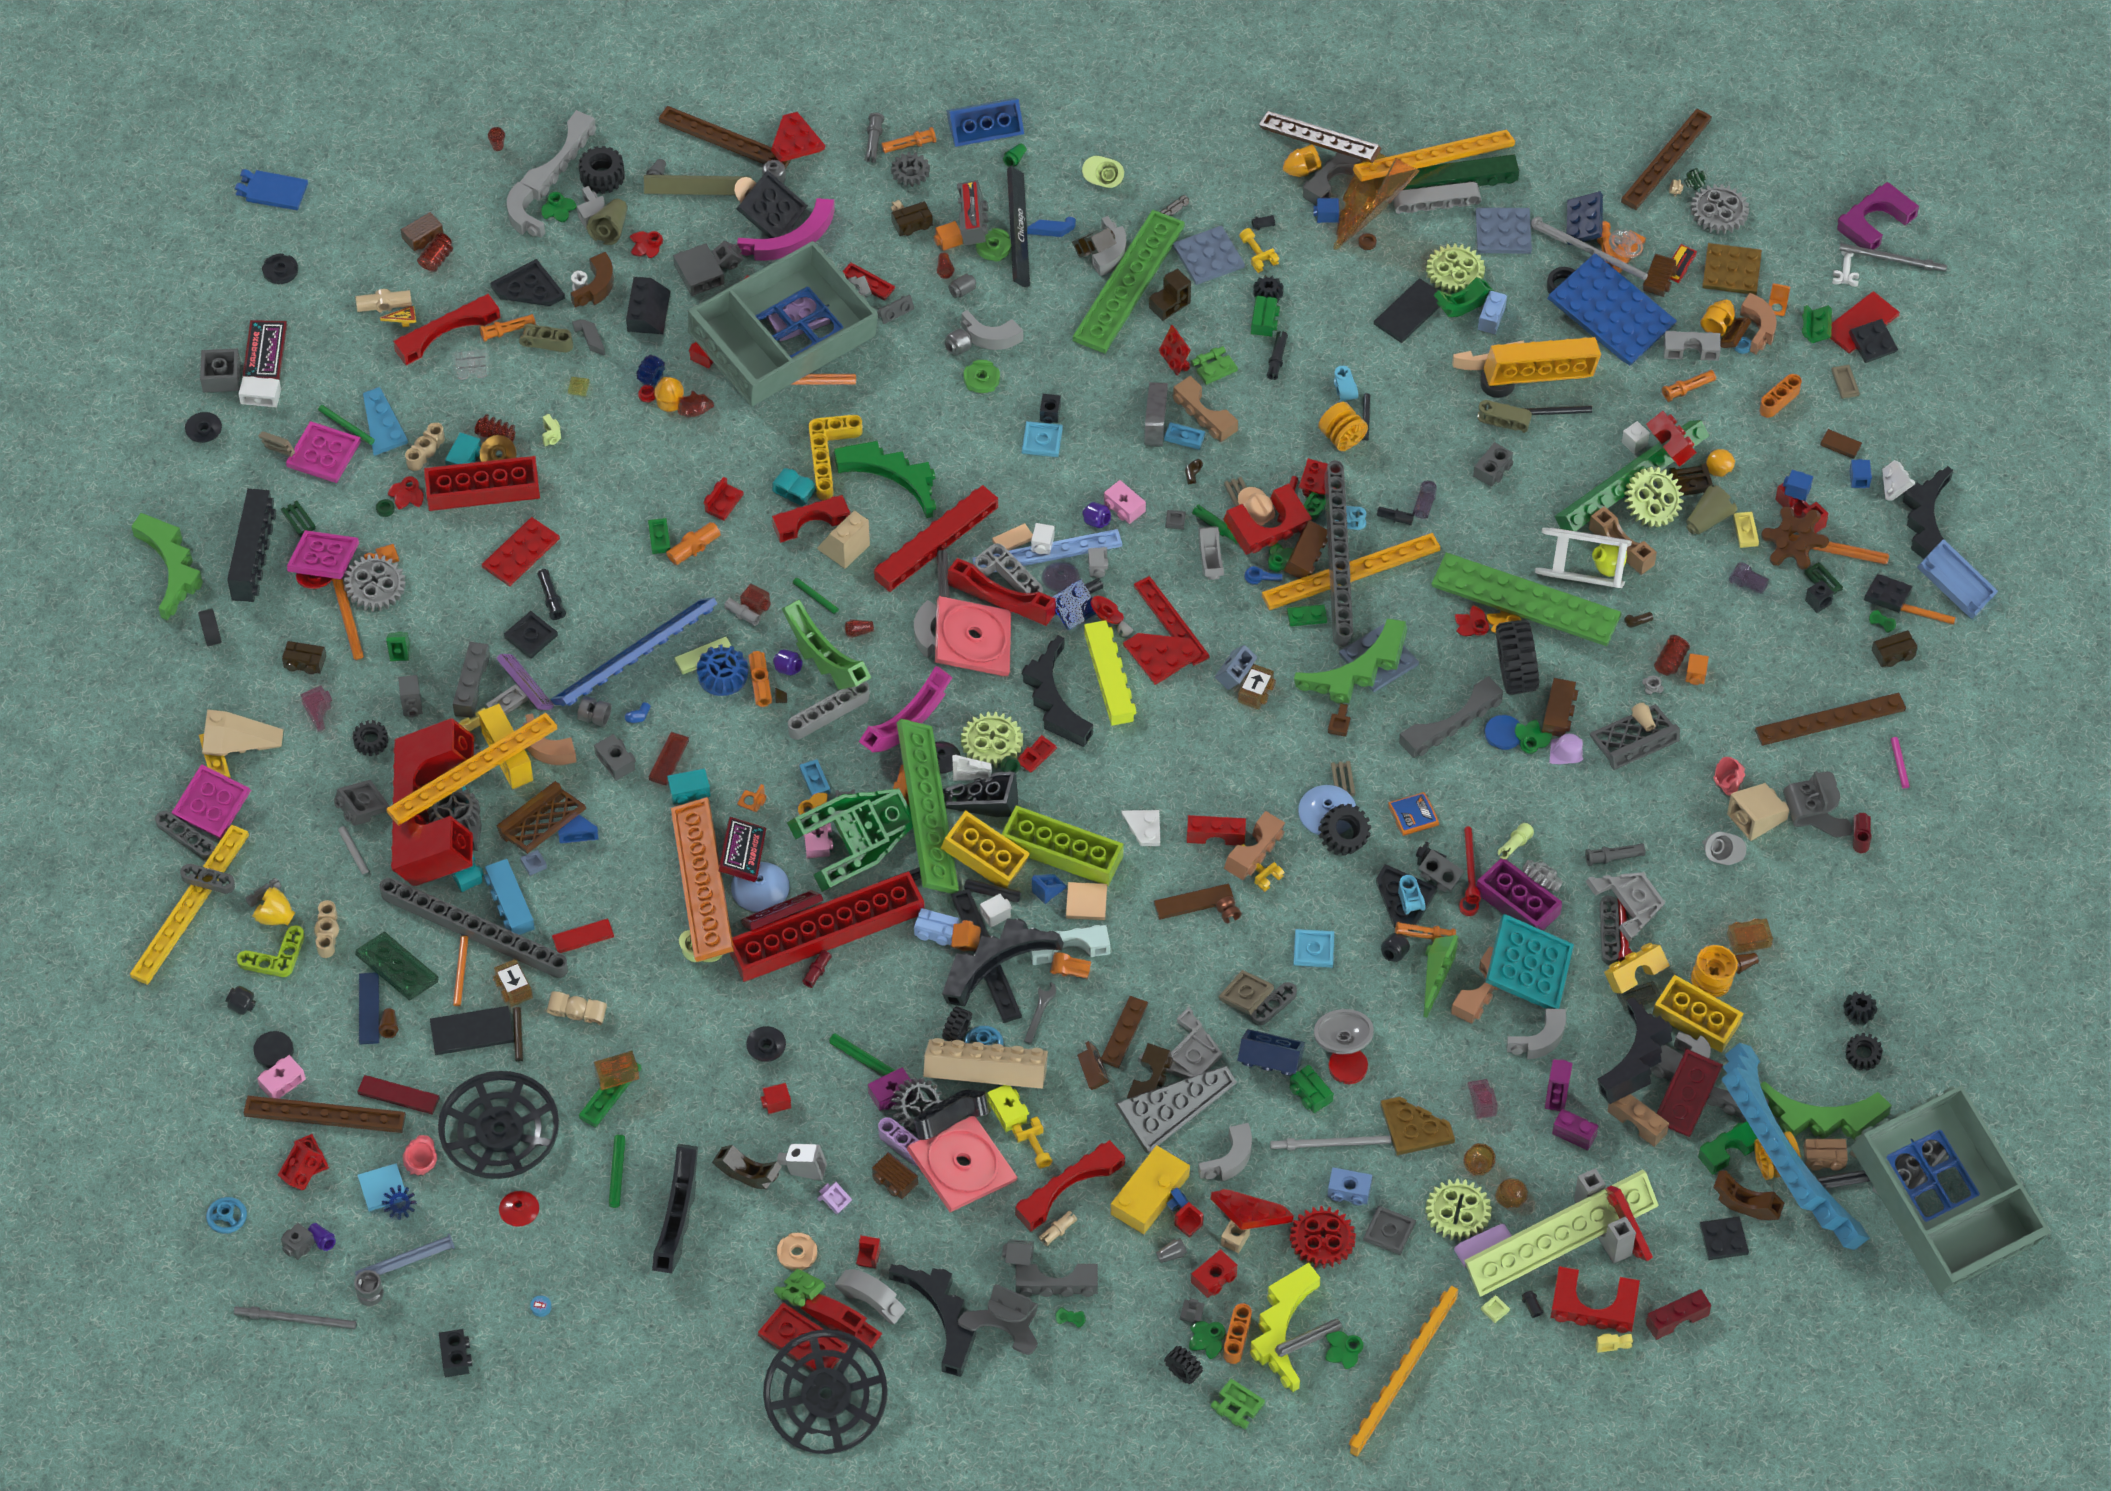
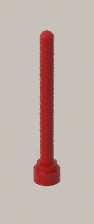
M1467 826L1464 829L1468 888L1465 891V900L1469 904H1476L1481 900V892L1476 887L1472 828Z
M1617 898L1620 926L1627 921L1625 907ZM1620 931L1621 949L1618 952V961L1621 962L1625 960L1626 955L1633 953V951L1629 948L1628 940Z

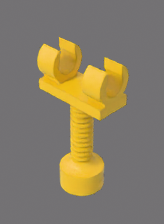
M1251 228L1244 229L1240 233L1239 237L1243 243L1248 242L1256 256L1251 257V265L1257 273L1263 271V261L1269 259L1273 266L1279 264V256L1274 252L1273 248L1265 252L1261 250L1254 240L1255 233Z
M1275 862L1267 868H1264L1259 863L1256 864L1255 870L1260 874L1255 877L1254 883L1264 892L1270 888L1269 885L1271 884L1266 877L1270 874L1277 880L1284 877L1283 874L1285 872Z
M1036 1116L1030 1119L1032 1128L1023 1131L1018 1123L1012 1126V1132L1018 1143L1026 1139L1029 1140L1037 1155L1035 1158L1036 1165L1039 1169L1050 1166L1053 1160L1049 1153L1043 1152L1036 1138L1037 1135L1043 1133V1126Z

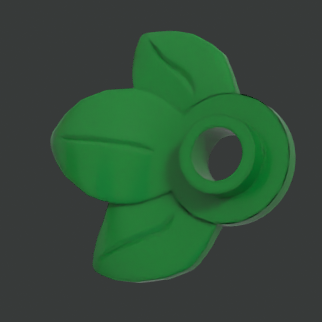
M552 192L547 198V203L542 206V217L544 219L554 217L560 222H565L569 218V211L577 208L576 203L571 198H564L559 192Z
M1279 543L1271 546L1268 567L1275 572L1284 570L1294 548L1284 549Z
M1536 719L1529 722L1526 726L1521 723L1516 724L1515 735L1520 740V747L1525 753L1533 754L1538 748H1545L1552 739L1551 733H1541Z
M1199 1321L1190 1327L1195 1335L1190 1340L1189 1349L1192 1351L1205 1349L1209 1359L1215 1358L1222 1350L1221 1340H1223L1226 1334L1223 1324L1220 1322L1209 1324ZM1218 1329V1333L1212 1334V1330Z
M1342 1331L1326 1335V1339L1332 1347L1328 1350L1325 1359L1332 1363L1342 1362L1345 1369L1354 1367L1358 1362V1354L1363 1350L1362 1339L1356 1335L1348 1336ZM1354 1343L1357 1347L1352 1349L1349 1344Z

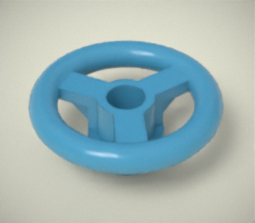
M990 1026L975 1027L967 1033L964 1039V1043H970V1040L974 1042H981L984 1045H990L998 1041V1044L1004 1045L1000 1032Z
M224 1197L214 1201L209 1206L206 1214V1220L210 1228L223 1234L237 1231L243 1226L247 1217L244 1204L232 1197ZM235 1205L241 1212L238 1222L233 1218ZM214 1221H227L231 1227H220Z

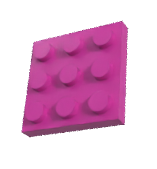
M310 421L294 448L295 453L292 457L289 456L286 461V466L337 483L361 443L360 437Z
M305 530L287 565V570L294 573L342 579L359 545V539Z
M201 764L173 809L172 814L222 839L250 794L251 789Z

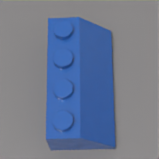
M1017 98L946 110L955 147L1024 134L1020 104Z

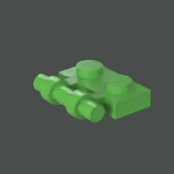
M1224 346L1220 348L1215 347L1210 352L1204 355L1199 354L1195 359L1191 360L1193 367L1200 364L1201 367L1197 368V373L1206 385L1238 371V367L1229 355L1221 356L1226 353ZM1213 358L1216 360V361H1213V362H1211V363H1209V364L1206 362V361H1208V360H1210V359H1213Z
M796 1269L784 1281L786 1287L776 1286L774 1293L780 1299L789 1300L790 1304L802 1307L805 1305L806 1298L812 1300L826 1286L822 1280L800 1269Z
M1230 1379L1219 1393V1397L1224 1401L1220 1404L1214 1400L1211 1408L1216 1410V1413L1221 1417L1224 1415L1230 1419L1231 1423L1235 1426L1239 1425L1246 1429L1249 1422L1244 1419L1245 1415L1253 1419L1265 1404V1400L1235 1380ZM1232 1405L1239 1411L1234 1413L1228 1407Z

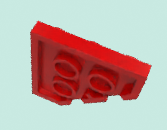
M793 112L782 116L771 152L780 162L821 152L825 150L826 145L798 112Z
M1137 633L1123 642V646L1154 685L1202 656L1201 651L1189 638Z
M1227 1189L1211 1192L1210 1199L1241 1230L1293 1222L1294 1215L1284 1205Z

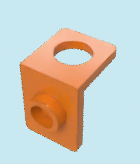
M1772 284L1769 305L1771 308L1774 304L1782 306L1781 311H1774L1775 315L1785 316L1790 286Z
M761 784L756 793L745 790L737 805L757 812L766 801L764 785ZM747 796H753L754 804L747 805L744 803V799Z

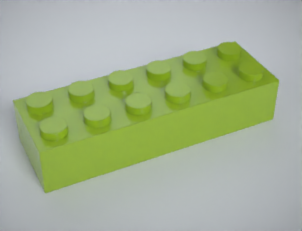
M1017 805L1002 832L1003 836L1029 852L1028 858L1100 884H1107V886H1109L1123 858V843Z

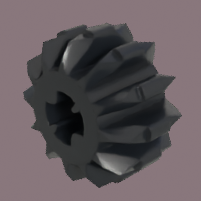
M1266 275L1264 278L1259 277L1253 285L1254 297L1276 298L1278 303L1283 296V283H1280L1279 278L1274 279L1273 275L1270 278Z
M1855 991L1853 995L1847 996L1843 1008L1845 1009V1016H1849V1022L1856 1019V1024L1858 1025L1860 1020L1866 1024L1868 1020L1872 1021L1877 1013L1876 999H1871V994L1866 996L1864 991L1861 994Z

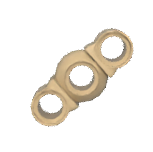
M440 423L428 425L427 430L423 432L424 436L416 439L414 445L406 451L405 458L408 469L412 471L420 470L423 464L427 462V458L435 455L436 450L444 443V429Z
M326 900L318 906V921L314 927L317 937V951L322 958H329L335 953V938L339 933V925L336 921L338 917L334 902Z
M553 991L548 1003L547 1013L559 1017L567 1016L573 1020L584 1019V1022H596L598 1025H602L607 1004L588 999L587 1002L582 997H570L569 994Z

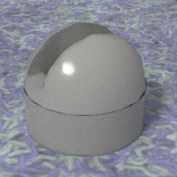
M1123 620L1117 627L1118 634L1123 631L1122 637L1129 636L1134 630Z

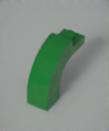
M1476 277L1465 289L1458 293L1447 294L1438 290L1434 296L1438 300L1437 304L1448 317H1460L1481 307L1486 302L1489 291L1494 290L1486 280Z

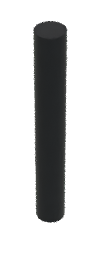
M1369 393L1363 395L1362 419L1367 423L1368 430L1362 441L1369 440L1371 398Z

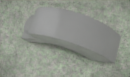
M517 182L507 197L509 221L512 227L521 235L528 231L530 235L542 238L545 235L544 223L525 212L526 207L534 200L533 190Z
M1108 216L1101 219V229L1109 227L1115 234L1117 244L1092 255V265L1099 276L1115 270L1126 252L1125 230L1123 226L1117 228L1115 222H1112Z
M968 310L961 313V326L971 334V342L976 346L990 350H1001L1013 347L1023 341V330L1013 319L1001 326L988 327L979 323Z
M929 600L919 608L914 619L915 642L920 652L927 658L932 653L935 657L936 643L932 630L936 626L937 606Z
M1546 1009L1544 1017L1545 1027L1534 1036L1507 1037V1052H1512L1514 1055L1527 1052V1059L1539 1058L1552 1052L1559 1045L1564 1035L1566 1009Z
M1249 1123L1229 1127L1228 1136L1232 1146L1230 1152L1222 1158L1199 1163L1198 1173L1200 1179H1213L1220 1175L1221 1180L1225 1181L1236 1176L1244 1169L1249 1161L1252 1146V1134Z
M855 1269L845 1270L834 1284L848 1299L857 1298L870 1304L892 1325L898 1321L906 1310L895 1298L897 1294L865 1272Z

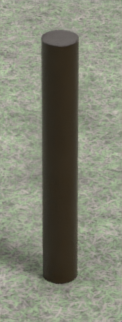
M520 1007L513 1008L516 1062L523 1061Z

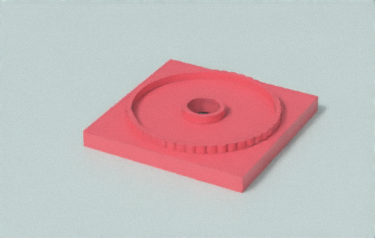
M939 596L936 612L935 663L1008 676L1010 673L1011 611ZM969 630L977 631L980 638H973L969 634Z
M974 1116L952 1125L930 1139L916 1141L907 1147V1151L949 1212L1015 1182L1018 1178ZM960 1156L965 1157L969 1160L970 1164L962 1166L957 1162L956 1158Z

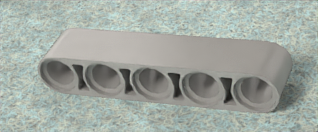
M1475 182L1402 190L1395 192L1392 196L1397 214L1401 212L1413 213L1418 212V210L1429 211L1435 210V208L1446 209L1453 208V206H1470V204L1475 203L1478 205L1482 200L1478 184Z
M865 681L856 687L841 689L794 715L788 721L789 736L795 740L802 739L863 705L870 698L869 684Z

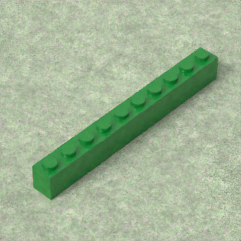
M1702 420L1688 421L1681 426L1686 432L1684 437L1689 436L1694 442L1693 448L1709 437ZM1670 439L1663 444L1657 443L1554 517L1560 529L1577 531L1587 524L1591 516L1605 506L1608 509L1625 497L1624 492L1630 490L1626 485L1632 484L1629 479L1635 477V473H1641L1640 470H1647L1650 467L1653 470L1659 467L1661 471L1674 462L1663 448Z

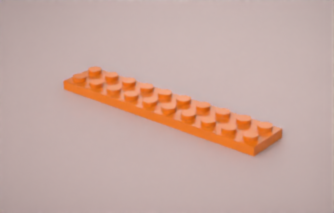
M708 797L671 808L692 947L696 962L734 951L722 874L718 871L720 862L711 806Z

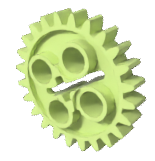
M1454 243L1453 247H1450L1449 244H1447L1446 249L1440 246V251L1434 250V255L1430 254V258L1427 260L1426 272H1428L1427 278H1430V283H1435V288L1441 286L1442 292L1447 289L1448 294H1450L1451 291H1454V293L1462 291L1476 277L1483 279L1485 266L1484 260H1481V255H1476V250L1470 252V247L1464 249L1462 244L1459 248Z
M1650 467L1647 470H1640L1641 473H1635V477L1629 479L1632 484L1626 485L1630 490L1624 492L1625 495L1629 496L1628 499L1624 500L1625 502H1630L1627 509L1633 510L1630 515L1636 514L1635 521L1642 519V525L1648 522L1649 527L1655 524L1658 528L1661 524L1667 525L1668 521L1673 522V517L1679 516L1677 511L1682 510L1679 504L1684 502L1682 499H1679L1684 493L1678 491L1682 487L1676 486L1678 479L1672 480V473L1667 476L1666 469L1660 473L1659 467L1654 470ZM1653 480L1657 482L1658 489L1654 487ZM1640 491L1643 492V494H1644V499H1642V498L1640 497V495H1639V492H1640ZM1664 495L1668 497L1669 503L1665 502ZM1651 506L1654 507V509H1655V514H1653V513L1651 512V510H1650V507H1651Z
M987 712L986 717L980 713V719L973 717V723L968 721L967 727H963V733H961V747H963V753H967V758L991 763L995 768L1006 756L1012 755L1017 758V753H1021V747L1023 746L1021 727H1017V721L1012 722V717L1005 719L1004 713L1000 717L997 715V712L993 716Z
M1449 1179L1447 1186L1441 1182L1440 1189L1434 1187V1193H1429L1425 1211L1427 1213V1220L1431 1221L1430 1227L1437 1226L1436 1233L1443 1231V1237L1449 1234L1450 1240L1457 1236L1458 1240L1461 1241L1462 1236L1469 1239L1470 1234L1476 1236L1477 1231L1482 1233L1484 1227H1488L1492 1207L1489 1206L1490 1199H1486L1487 1193H1481V1186L1475 1189L1474 1182L1467 1185L1466 1179L1463 1184L1459 1182V1179H1456L1455 1184H1453ZM1461 1195H1463L1464 1197L1462 1200V1206L1460 1209L1458 1222L1455 1225L1453 1223L1455 1220L1456 1210L1458 1208L1459 1198ZM1452 1197L1455 1200H1448L1447 1198ZM1467 1202H1473L1474 1205H1469ZM1443 1215H1449L1450 1217L1445 1218ZM1468 1219L1470 1222H1464L1463 1220Z

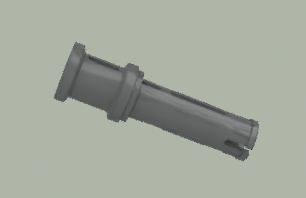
M877 112L871 113L868 118L870 124L867 127L869 137L865 157L866 162H870V157L872 162H876L879 136L883 132L881 126L884 122V116Z
M1643 843L1617 848L1604 846L1597 850L1586 849L1585 858L1588 866L1602 862L1608 864L1610 860L1645 856L1646 850Z

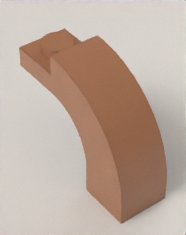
M1749 293L1741 306L1740 315L1749 317L1759 328V331L1751 341L1750 352L1757 354L1759 350L1764 349L1766 343L1772 344L1776 330V316L1771 306L1765 300Z
M533 713L525 715L526 723H523V726L534 720ZM571 737L561 740L542 738L526 748L534 758L547 764L566 765L577 762Z

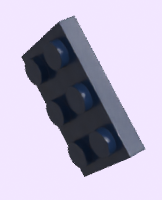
M1601 191L1567 200L1566 234L1582 242L1601 238L1603 227V194Z

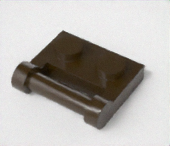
M1706 463L1680 469L1675 467L1669 468V474H1673L1671 479H1678L1676 486H1682L1678 490L1684 493L1682 496L1705 493L1707 488L1713 484Z

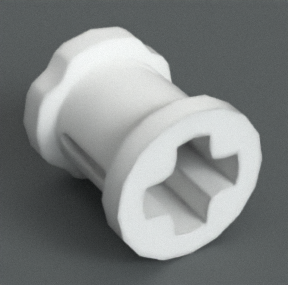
M576 271L571 275L573 291L588 285L585 272Z

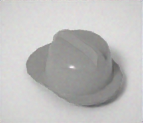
M1716 832L1702 841L1706 856L1713 862L1732 865L1742 861L1746 855L1745 842L1736 835Z

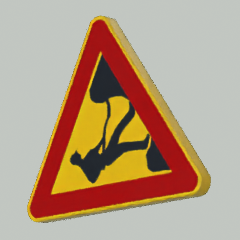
M414 306L382 316L380 321L402 322V328L410 327L409 323L416 322Z

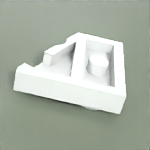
M1894 460L1882 469L1885 499L1888 501H1893L1915 485V481L1909 478V473L1904 470V467L1898 461Z
M953 755V781L974 780L977 778L982 780L991 777V763Z
M1159 810L1122 811L1123 819L1128 823L1140 846H1160Z

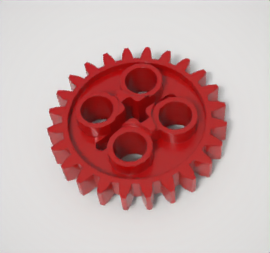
M1320 1206L1319 1211L1312 1207L1311 1213L1305 1210L1304 1216L1298 1215V1221H1293L1294 1227H1291L1290 1241H1292L1291 1248H1295L1294 1254H1300V1261L1306 1258L1307 1263L1314 1262L1315 1268H1317L1318 1264H1322L1323 1269H1325L1328 1263L1333 1268L1335 1261L1340 1265L1341 1258L1344 1260L1348 1259V1254H1352V1247H1355L1356 1233H1354L1355 1227L1350 1226L1351 1220H1345V1213L1339 1216L1338 1209L1333 1213L1330 1206L1327 1211H1324L1323 1206ZM1333 1226V1227H1336V1229L1332 1230V1229H1329L1328 1227ZM1309 1227H1315L1316 1229L1310 1230ZM1334 1244V1245H1337L1338 1247L1333 1248V1247H1330L1329 1245ZM1310 1245H1316L1317 1247H1316V1248H1311V1247H1309V1246H1310Z

